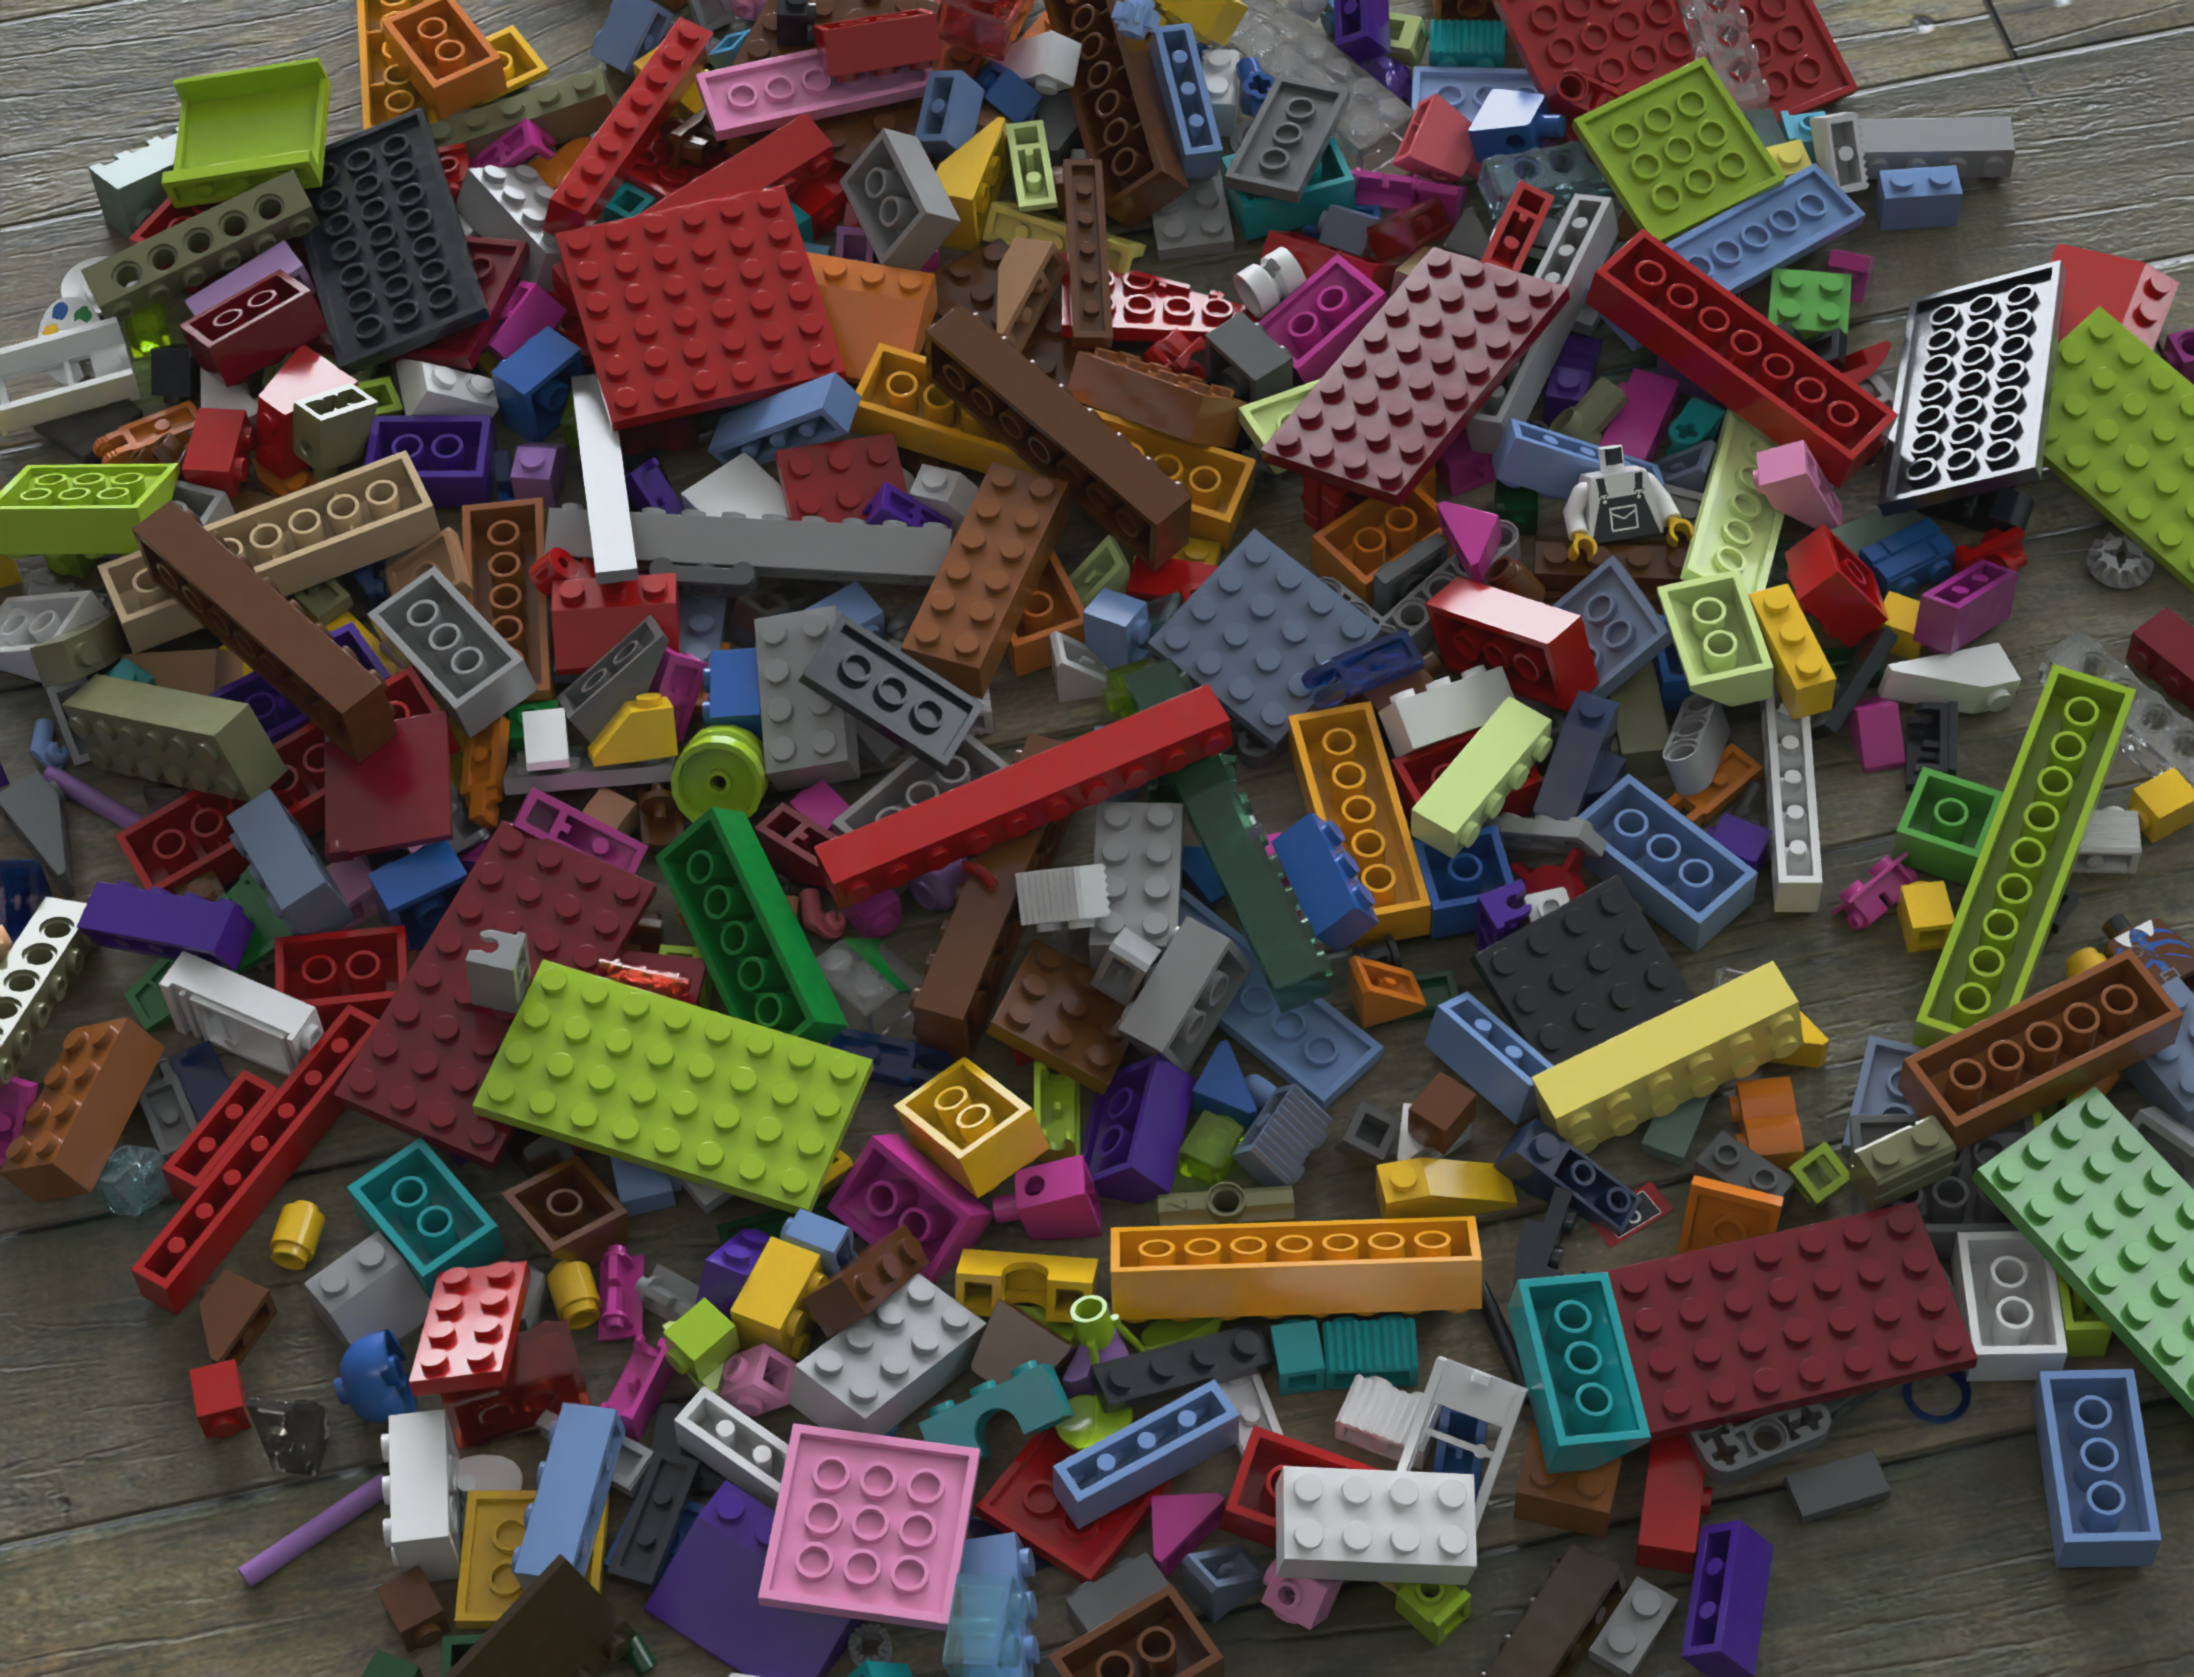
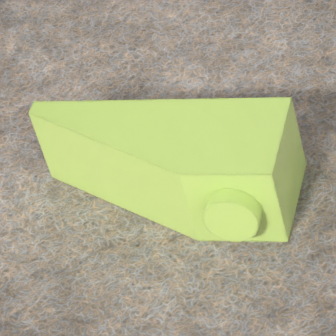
M1043 120L1006 124L1009 167L1019 212L1058 208Z

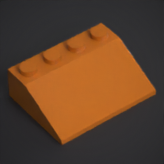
M806 252L846 370L845 382L860 383L879 342L920 355L925 342V330L931 326L938 307L935 274Z

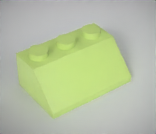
M1739 569L1657 587V594L1691 692L1730 707L1773 698L1774 667Z

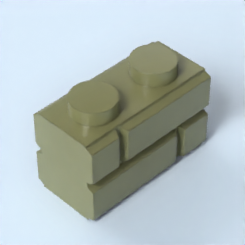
M1930 1115L1915 1122L1914 1126L1908 1125L1854 1150L1849 1178L1868 1207L1874 1211L1951 1175L1957 1148L1937 1118Z

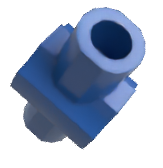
M1246 57L1240 60L1235 68L1242 86L1239 104L1243 114L1255 119L1275 78L1262 71L1258 58Z

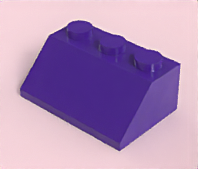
M1159 1054L1116 1070L1104 1095L1095 1092L1080 1155H1083L1101 1198L1140 1204L1157 1198V1195L1170 1193L1175 1180L1174 1173L1179 1151L1184 1142L1183 1134L1188 1113L1192 1107V1090L1196 1079Z

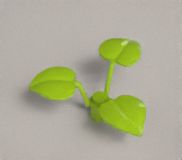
M1088 1295L1075 1301L1070 1310L1073 1323L1046 1321V1309L1042 1306L1028 1307L1015 1305L1077 1347L1081 1343L1088 1348L1091 1365L1099 1363L1098 1351L1110 1345L1114 1336V1329L1140 1353L1217 1333L1222 1324V1320L1216 1317L1193 1318L1186 1322L1160 1319L1150 1324L1142 1332L1141 1343L1121 1323L1118 1314H1109L1107 1303L1100 1296ZM1096 1393L1095 1396L1079 1395L1069 1400L1075 1416L1055 1427L1060 1439L1071 1448L1080 1452L1132 1424L1133 1409L1130 1407L1105 1414Z

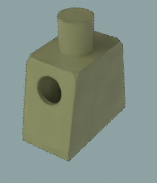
M352 383L294 401L293 451L298 458L313 468L312 476L319 482L336 477L339 466L359 460L364 453L378 401Z

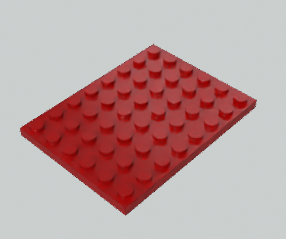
M1813 0L1493 1L1538 93L1544 96L1548 87L1564 70H1577L1601 83L1614 86L1625 95L1705 56L1756 134H1759L1779 125L1780 111L1788 110L1789 116L1810 113L1849 97L1858 90ZM1560 87L1564 95L1572 98L1569 90ZM1566 119V134L1561 138L1589 194L1610 186L1571 128L1573 121Z

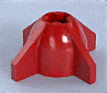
M1580 847L1571 850L1563 865H1543L1533 869L1521 862H1513L1510 866L1513 872L1526 880V893L1524 897L1529 894L1559 887L1566 889L1569 901L1585 893V885L1580 873L1586 852Z

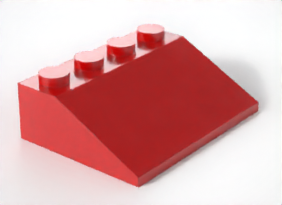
M2059 243L2055 247L2049 261L2051 263L2061 260L2066 270L2058 343L2100 306L2150 349L2154 350L2179 282L2145 262Z

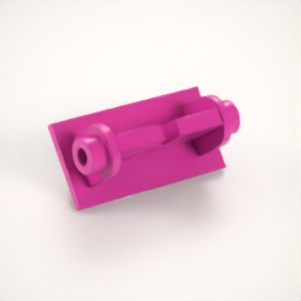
M1357 167L1356 170H1350L1355 181L1356 205H1381V209L1419 213L1420 183L1427 181V179L1418 178L1417 174H1414L1412 177L1365 171L1361 167Z
M1904 852L1893 861L1888 855L1882 858L1868 870V873L1872 876L1868 882L1863 885L1858 879L1838 895L1843 902L1831 912L1834 916L1844 909L1849 915L1846 918L1847 922L1854 930H1859L1860 928L1867 929L1877 918L1888 910V907L1878 897L1879 895H1882L1890 906H1893L1898 902L1901 886L1909 885L1918 880V876L1912 868H1904L1900 863L1909 854Z
M622 1245L609 1246L608 1252L603 1255V1260L600 1261L599 1296L602 1306L599 1309L600 1318L598 1320L599 1342L636 1338L637 1334H643L644 1302L639 1299V1294L634 1289L637 1281L645 1274V1256L630 1257L626 1252V1248Z

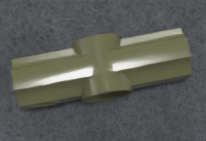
M1601 376L1575 407L1565 409L1554 419L1549 430L1598 446L1602 440L1601 432L1629 400L1616 385Z
M1224 1181L1215 1184L1209 1191L1157 1195L1159 1226L1295 1222L1292 1185L1242 1189L1233 1182ZM1223 1208H1231L1234 1211L1229 1213H1222L1218 1210Z

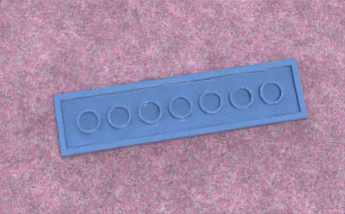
M1813 163L1786 178L1784 185L1747 199L1665 245L1736 295L1772 275V270L1776 268L1783 269L1862 225L1866 214L1816 163ZM1590 286L1586 287L1585 292L1582 297L1584 300L1586 299ZM1595 310L1633 352L1644 346Z
M1182 888L1180 926L1188 916L1225 935L1234 942L1252 965V969L1217 1026L1289 1084L1296 1083L1302 1087L1304 1092L1325 1110L1384 1057V1047Z

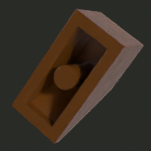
M223 1269L215 1282L212 1281L205 1287L198 1304L212 1364L235 1359L239 1368L278 1312L268 1289L226 1269Z

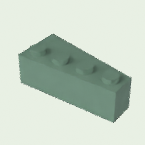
M178 127L174 128L172 136L165 139L156 136L146 141V147L134 153L126 150L114 155L115 161L103 166L99 162L88 167L105 221L128 238L168 198L161 184L162 174L174 169Z

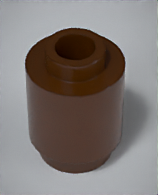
M1502 556L1488 568L1485 574V579L1489 582L1488 586L1543 603L1545 586L1520 560L1512 559L1510 556Z

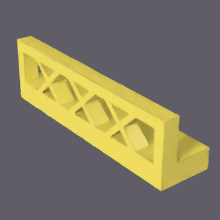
M1010 200L991 203L982 240L992 242L1001 238L1009 247L1015 237L1054 242L1060 254L1061 252L1067 253L1065 219H1058L1057 216L1040 210L1019 212L1017 203ZM1107 233L1109 270L1121 274L1129 272L1133 258L1142 257L1146 245Z

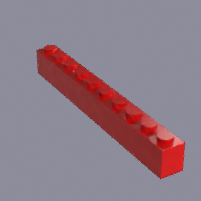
M1206 684L814 846L819 872L839 910L852 904L862 903L873 895L890 888L903 886L909 880L931 871L941 870L950 863L969 855L982 853L993 845L1010 838L1020 837L1028 831L1051 821H1059L1068 814L1087 806L1100 804L1111 796L1130 788H1138L1147 781L1166 773L1179 771L1184 766L1202 758L1217 755L1224 749L1233 746L1230 719L1209 684Z

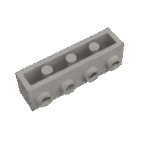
M2011 117L1857 119L1860 122L1858 128L1862 130L1859 136L1863 138L1860 143L1864 146L1861 151L1865 153L1862 159L1866 161L1864 167L1867 168L1865 174L1868 176V179H1878L1879 170L1953 165L1957 166L1959 178L2011 177L2015 156Z

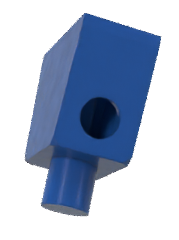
M1491 89L1468 130L1476 163L1533 158L1538 155L1547 137L1565 136L1567 120L1564 114H1550L1547 97L1543 94Z

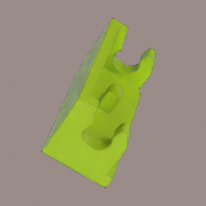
M1034 1061V1114L1050 1146L1048 1150L1036 1157V1162H1053L1078 1156L1081 1152L1080 1083L1063 1074H1051L1050 1067L1039 1061Z

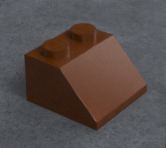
M578 1155L501 1193L502 1201L552 1258L570 1262L581 1261L591 1266L603 1259V1255L608 1252L609 1246L616 1244L624 1247L627 1246L628 1211Z

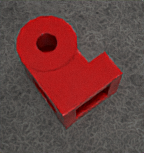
M559 547L552 548L529 569V577L532 584L542 594L551 599L552 581L596 578L593 561L586 557L580 561L574 560L570 553Z

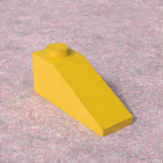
M1418 1157L1376 1165V1197L1382 1219L1470 1216L1515 1208L1518 1202L1512 1181L1493 1167L1495 1163Z

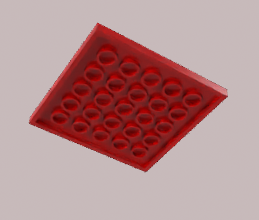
M784 185L555 233L556 245L612 431L767 398L836 372L843 380H846V370Z

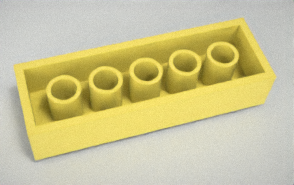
M1771 961L1531 1077L1541 1119L1545 1125L1583 1154H1588L1599 1143L1613 1136L1627 1135L1635 1130L1638 1124L1654 1116H1666L1672 1113L1678 1105L1694 1097H1705L1713 1093L1719 1085L1735 1077H1747L1755 1072L1758 1066L1775 1058L1783 1059L1793 1054L1799 1046L1804 1045L1799 1001L1774 961Z

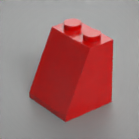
M302 345L298 347L258 396L256 462L281 480L311 467L298 458L293 451L294 401L349 383L358 387V381L308 346Z

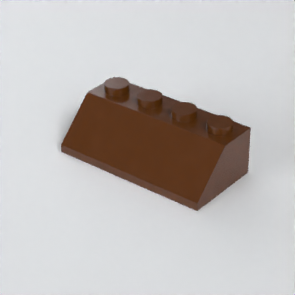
M1535 535L1533 575L1545 586V591L1569 592L1612 555L1621 562L1643 594H1657V587L1684 581L1680 579L1690 544L1688 541H1678L1677 547L1670 546L1667 540L1621 539L1597 543V552L1589 562L1587 560V553L1582 548H1578L1579 557L1576 561H1571L1568 558L1567 553L1573 543L1569 540L1568 536Z

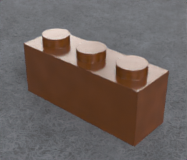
M904 1224L866 1246L802 1300L828 1338L867 1316L930 1261L924 1254L920 1242L913 1237Z

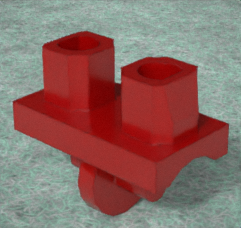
M1176 328L1165 336L1162 341L1159 339L1140 356L1144 363L1149 364V362L1170 367L1172 368L1171 372L1178 375L1184 373L1201 378L1203 381L1206 379L1202 366L1197 361L1190 359L1205 349V341L1201 336L1190 342Z
M2018 526L2006 532L1994 528L1984 533L1981 545L1973 549L1965 545L1955 548L1956 552L1952 569L1958 574L1983 559L2018 572V569L2028 565L2027 557L2023 550L2025 531Z

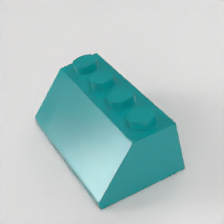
M1608 1272L1517 1280L1507 1310L1526 1387L1529 1389L1528 1395L1547 1473L1595 1469L1648 1443L1651 1435Z

